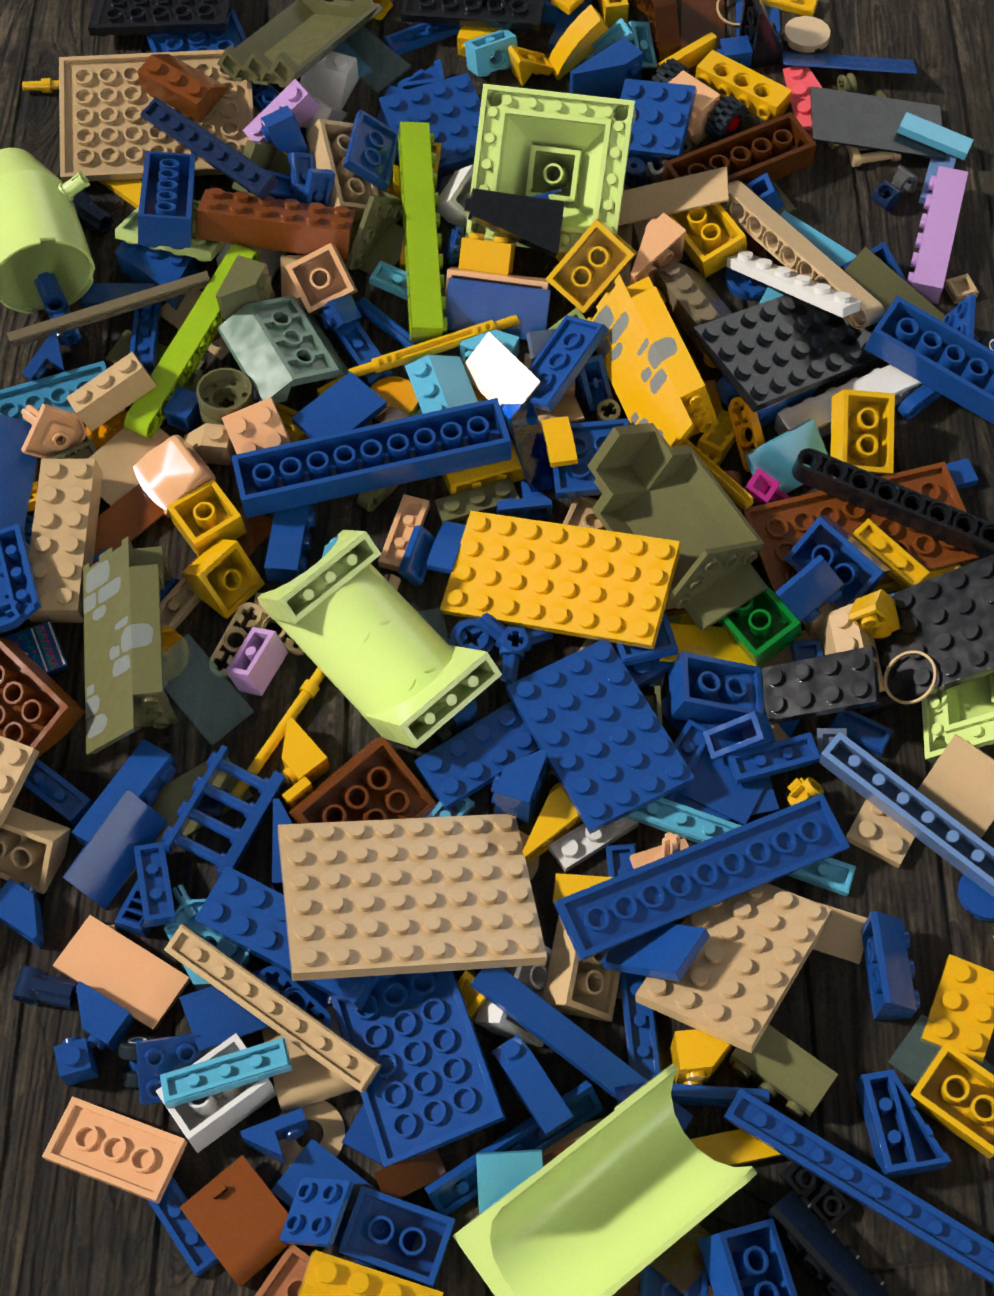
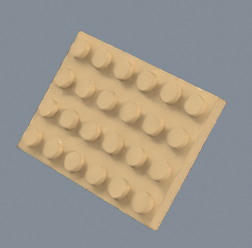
M767 883L686 917L681 925L706 928L710 935L709 939L680 982L647 976L635 994V1001L746 1052L752 1053L831 919L832 909Z

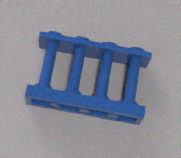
M224 745L220 747L218 752H212L206 763V766L209 768L204 776L199 775L191 790L194 792L189 801L184 800L177 812L179 817L174 826L169 825L162 837L165 853L170 855L177 845L215 864V868L218 869L217 880L226 865L234 870L238 868L271 810L273 799H277L285 785V775L277 771L273 772L271 778L265 777L263 779L227 761L228 747ZM221 770L259 789L258 793L261 795L257 802L248 803L212 785L219 771ZM207 795L243 813L246 821L242 828L236 827L235 829L198 810L197 807L204 796ZM190 820L230 839L229 842L232 843V846L228 853L222 852L220 854L183 835Z

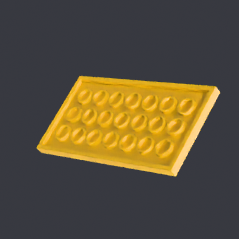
M470 511L460 543L459 553L447 584L440 611L446 615L470 619H480L483 614L489 613L505 625L654 650L682 545L680 541Z

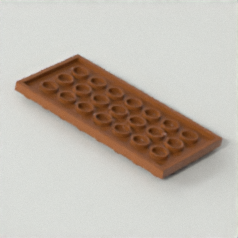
M945 461L881 476L966 512ZM822 491L749 507L741 512L764 542V545L758 551L757 558L767 585L774 593L798 573L795 568L784 560V557L819 516L828 515L850 535L869 518L930 572L956 565L961 566L982 559ZM887 574L877 586L895 582V580Z

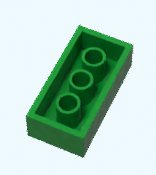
M769 587L718 621L719 625L729 633L757 667L764 665L802 635L799 620Z

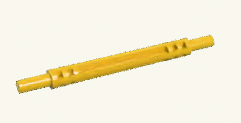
M513 315L494 322L489 320L372 358L371 362L348 369V373L351 371L357 377L372 372L377 374L416 361L426 355H435L459 347L461 341L495 329L500 331L518 325L519 319L517 315Z

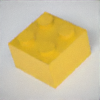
M214 479L166 506L173 524L198 557L219 539L236 540L247 533L242 516Z

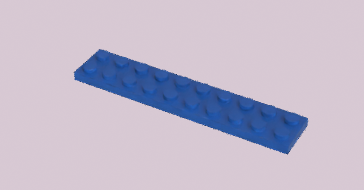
M611 643L612 646H613V648L615 649V651H616L617 654H618V651H617V648H616L615 643ZM656 659L626 666L640 689L669 671L673 662H663ZM510 701L416 759L414 766L447 811L493 782L496 775L501 776L504 766L537 752L540 748L513 702Z
M822 793L556 900L554 905L579 960L582 961L844 852L850 846Z

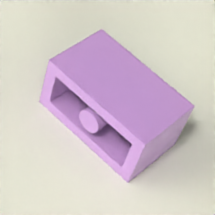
M252 627L225 671L240 692L262 696L287 656L288 650L276 631Z

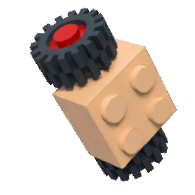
M673 58L671 60L668 59L666 63L663 62L661 69L658 68L656 70V76L653 75L652 80L655 82L696 86L697 92L686 139L698 145L707 136L719 141L737 134V131L742 129L741 125L745 123L746 120L744 118L748 115L746 105L732 96H726L723 100H720L719 93L691 76L689 68Z

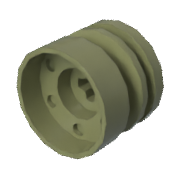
M233 368L215 369L202 376L197 384L196 395L200 407L199 412L202 425L205 423L224 425L222 417L254 404L252 384L249 377L242 371Z

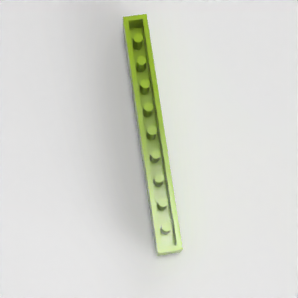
M400 122L398 148L410 342H425L442 336V333H447V317H443L442 313L446 309V296H441V290H444V274H440L439 270L443 267V254L438 253V248H441L442 241L441 233H437V228L440 227V213L435 212V208H438L439 203L438 192H434V188L437 187V172H433V168L436 166V153H431V148H434V133H430L429 123Z

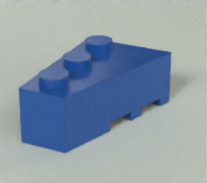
M124 240L121 241L115 251L121 272L136 283H155L156 286L198 273L194 257L186 255L177 256L172 252L161 249L153 250L145 245L128 244ZM186 294L165 301L177 310Z
M892 1069L860 1076L855 1085L878 1173L891 1179L944 1169L951 1162V1159L939 1146L933 1136L932 1129L928 1124H925L915 1108L916 1104L895 1071Z

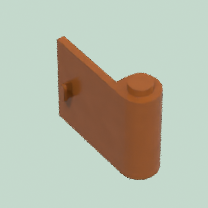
M243 1155L180 1206L188 1220L239 1287H242L290 1245L280 1241V1235L289 1211L287 1212Z

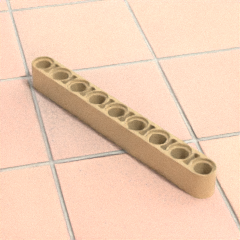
M733 181L728 183L729 201L720 204L736 224L780 263L790 268L792 272L799 275H807L813 281L828 284L832 289L849 293L851 297L860 300V311L843 317L854 328L861 330L880 322L884 316V308L876 298L742 182Z

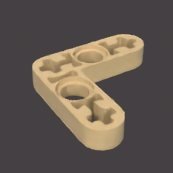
M249 602L242 604L237 609L210 658L209 668L214 676L221 679L229 677L225 671L226 669L223 668L221 672L217 671L218 667L215 662L217 660L223 661L226 653L221 651L223 647L232 654H236L240 647L233 648L228 644L230 635L234 633L241 634L244 640L247 637L246 631L235 627L237 623L242 627L245 621V617L242 615L243 612L249 613L251 610H254L256 620L250 619L246 625V629L250 631L252 627L266 629L269 623L276 622L264 608ZM283 629L278 635L281 641L286 636V632ZM286 638V643L283 644L288 652L295 655L305 654L300 647L298 649L294 648L293 640ZM229 655L227 659L228 666L233 659L232 655Z

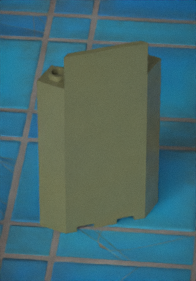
M296 0L236 48L232 45L228 46L217 64L234 81L252 80L254 84L269 85L274 83L279 84V87L286 88L294 79H299L384 8L380 4H375L372 0H334L333 2L325 0Z

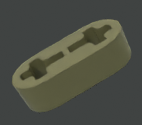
M398 485L360 493L357 503L366 511L372 512Z

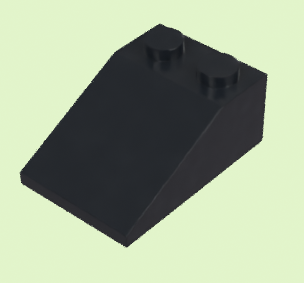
M744 0L739 36L748 35L753 50L751 69L779 64L780 54L783 53V42L777 37L775 23L771 22L761 0Z

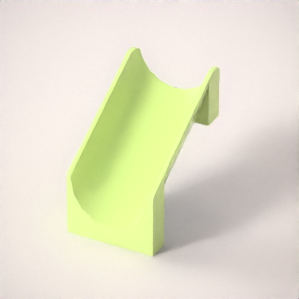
M342 530L337 534L338 539L335 545L316 564L290 582L274 590L262 593L257 599L269 616L277 622L382 737L417 748L497 680L502 673L488 652L448 645L371 564L381 553L366 531Z
M674 1063L617 1105L611 1114L534 1175L473 1218L453 1235L495 1296H612L757 1174L752 1166L732 1167L714 1161L700 1151L683 1132L674 1113L671 1096L674 1076L679 1070Z

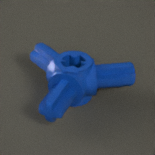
M489 613L483 614L477 623L478 627L496 640L494 645L499 648V656L503 659L500 681L505 684L517 681L519 661L524 660L525 653L531 651V646L553 638L552 632L534 629L525 630L524 627H512L511 625L505 627ZM510 640L515 641V646L517 647L512 646V641Z

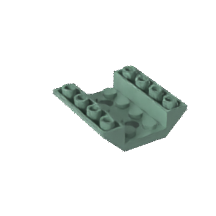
M293 295L247 303L218 327V332L242 372L249 377L252 388L260 401L272 397L275 404L287 401L290 388L293 386L320 380H326L327 383H330L348 374L347 367L314 315L309 314L305 305ZM298 357H301V358H303V359H305V360H309V361H302V360H300Z

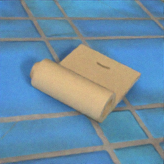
M333 1005L328 1006L325 1009L331 1016V1029L341 1036ZM271 1027L262 1030L264 1043L283 1037ZM286 1039L293 1070L272 1076L282 1113L357 1090Z

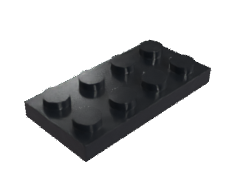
M873 646L762 668L764 714L768 716L770 725L881 705L876 649Z

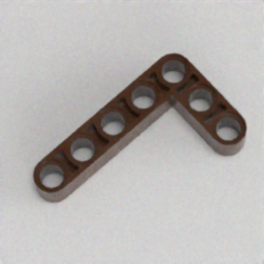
M628 0L629 3L648 15L657 64L681 50L676 0Z

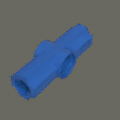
M48 272L39 274L34 283L49 320L71 313L55 274ZM78 328L57 334L61 346L70 347L77 344L82 338Z

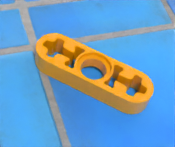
M735 397L730 401L728 410L742 465L747 472H750L744 455L765 444L757 411L753 412L742 397ZM748 427L753 434L750 442L745 437V431Z

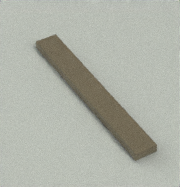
M203 271L8 332L7 336L10 343L14 347L47 338L52 331L56 334L63 333L206 288L210 278L208 272Z

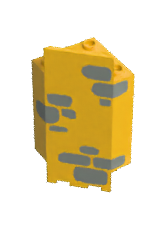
M619 274L614 280L616 284L611 292H606L596 306L597 313L593 318L588 317L587 319L588 321L604 324L609 330L596 348V352L603 355L608 378L630 424L653 423L671 447L679 446L685 438L689 439L696 434L708 432L719 422L706 386L656 286H653L648 276L626 287Z

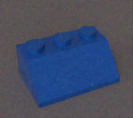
M828 515L819 516L784 557L785 561L800 572L817 556L821 555L844 584L845 588L841 591L844 595L834 603L839 608L855 602V599L870 594L890 571L887 566Z
M871 911L861 929L873 1020L911 1019L917 1009L920 1008V996L918 990L913 988L912 978L915 977L914 961L912 959L909 960L907 948H910L909 931L904 930L902 919L878 911Z

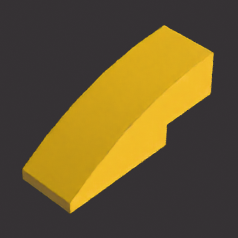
M592 5L588 6L573 21L550 54L548 60L554 67L552 72L557 80H560L595 50L592 44L609 30L600 14Z

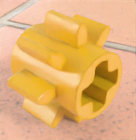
M803 777L800 779L796 778L787 787L791 791L787 797L791 806L824 793L821 785L811 777H807L805 780Z

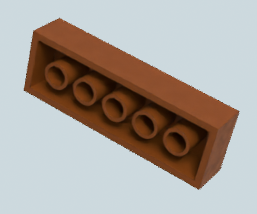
M220 188L205 189L196 210V239L306 255L332 243L336 246L342 260H347L353 241L356 211L349 210V208L344 206L334 208L316 202L307 204L300 203L295 199L279 200L269 195L262 201L258 197L249 195L246 192H225Z

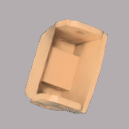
M180 435L169 437L162 444L149 451L133 466L134 473L144 491L158 506L164 509V514L169 518L171 516L166 506L211 479L216 480L215 475L196 450Z

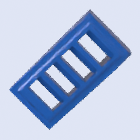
M137 879L114 923L118 929L146 938L150 927L145 928L143 911L135 908L136 904L142 905L141 898H139L140 889ZM131 914H134L142 918L140 921L131 919L130 917Z

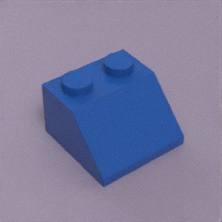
M819 555L775 593L801 624L805 621L809 624L821 614L819 609L827 602L832 605L844 595L841 591L845 587L826 560Z
M541 749L504 766L501 776H495L491 792L494 793L492 804H495V814L515 816L517 822L529 826L547 776V750Z

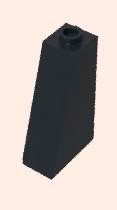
M475 188L472 189L471 196L466 195L464 211H469V220L549 257L555 258L558 254L565 202Z

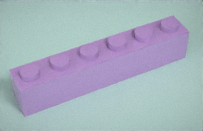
M942 166L938 167L936 176L931 175L928 190H931L932 194H927L923 209L928 211L927 214L922 213L919 228L923 229V233L918 232L915 247L919 248V251L913 253L910 267L914 268V272L909 271L907 282L930 303L938 304L943 290L968 176L967 171Z

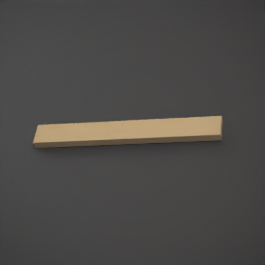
M181 924L165 947L164 951L361 1093L366 1091L382 1065L188 926Z

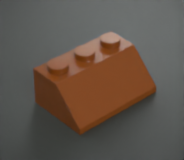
M151 54L137 71L141 90L200 123L228 90V87L170 54Z

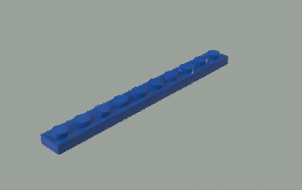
M741 1088L737 1090L723 1119L994 1285V1243Z

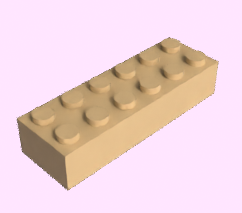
M41 459L29 557L42 607L28 618L32 623H43L51 620L52 623H84L83 566L89 562L93 563L103 472L96 459Z

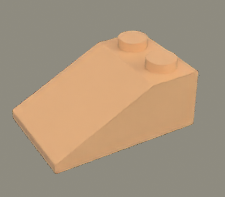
M665 213L661 214L657 219H652L645 228V234L631 271L629 286L648 276L654 286L656 284L655 270L679 262L682 259L686 230Z

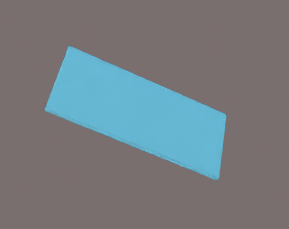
M784 210L780 214L783 219L839 267L855 259L857 256Z

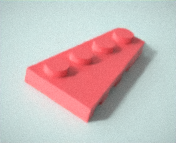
M807 66L783 69L786 87L792 90L790 103L793 115L812 138L810 86L820 88L822 86Z

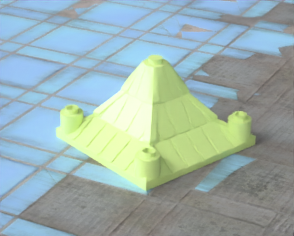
M483 84L471 192L475 188L532 197L561 189V192L548 195L550 200L565 202L558 252L568 253L596 219H601L618 234L632 124L636 119V101ZM467 217L465 236H469L470 232L485 234V239L494 240V236H503L469 220ZM509 238V242L516 243L518 247L530 248Z

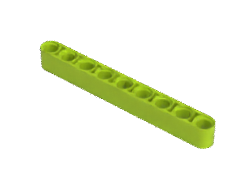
M239 244L231 246L151 374V378L157 387L136 400L129 409L124 420V427L127 430L148 439L154 437L166 418L163 411L178 387H185L217 335L218 327L223 323L216 294L236 257L240 255L260 262L259 252Z

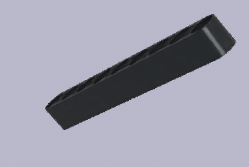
M806 448L798 454L792 468V475L797 481L978 557L985 558L994 554V523L815 449Z

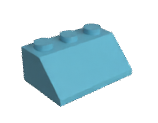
M426 355L405 365L423 414L478 402L460 357Z

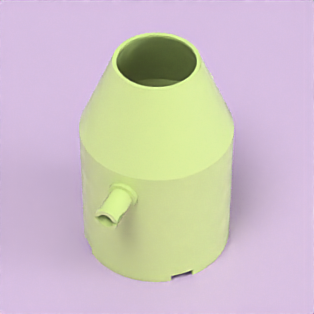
M20 148L0 149V302L14 311L32 314V310L45 309L34 283L39 274L44 272L55 274L68 305L82 298L93 284L95 265L73 203V196L90 186V183L81 171L63 183L33 155Z

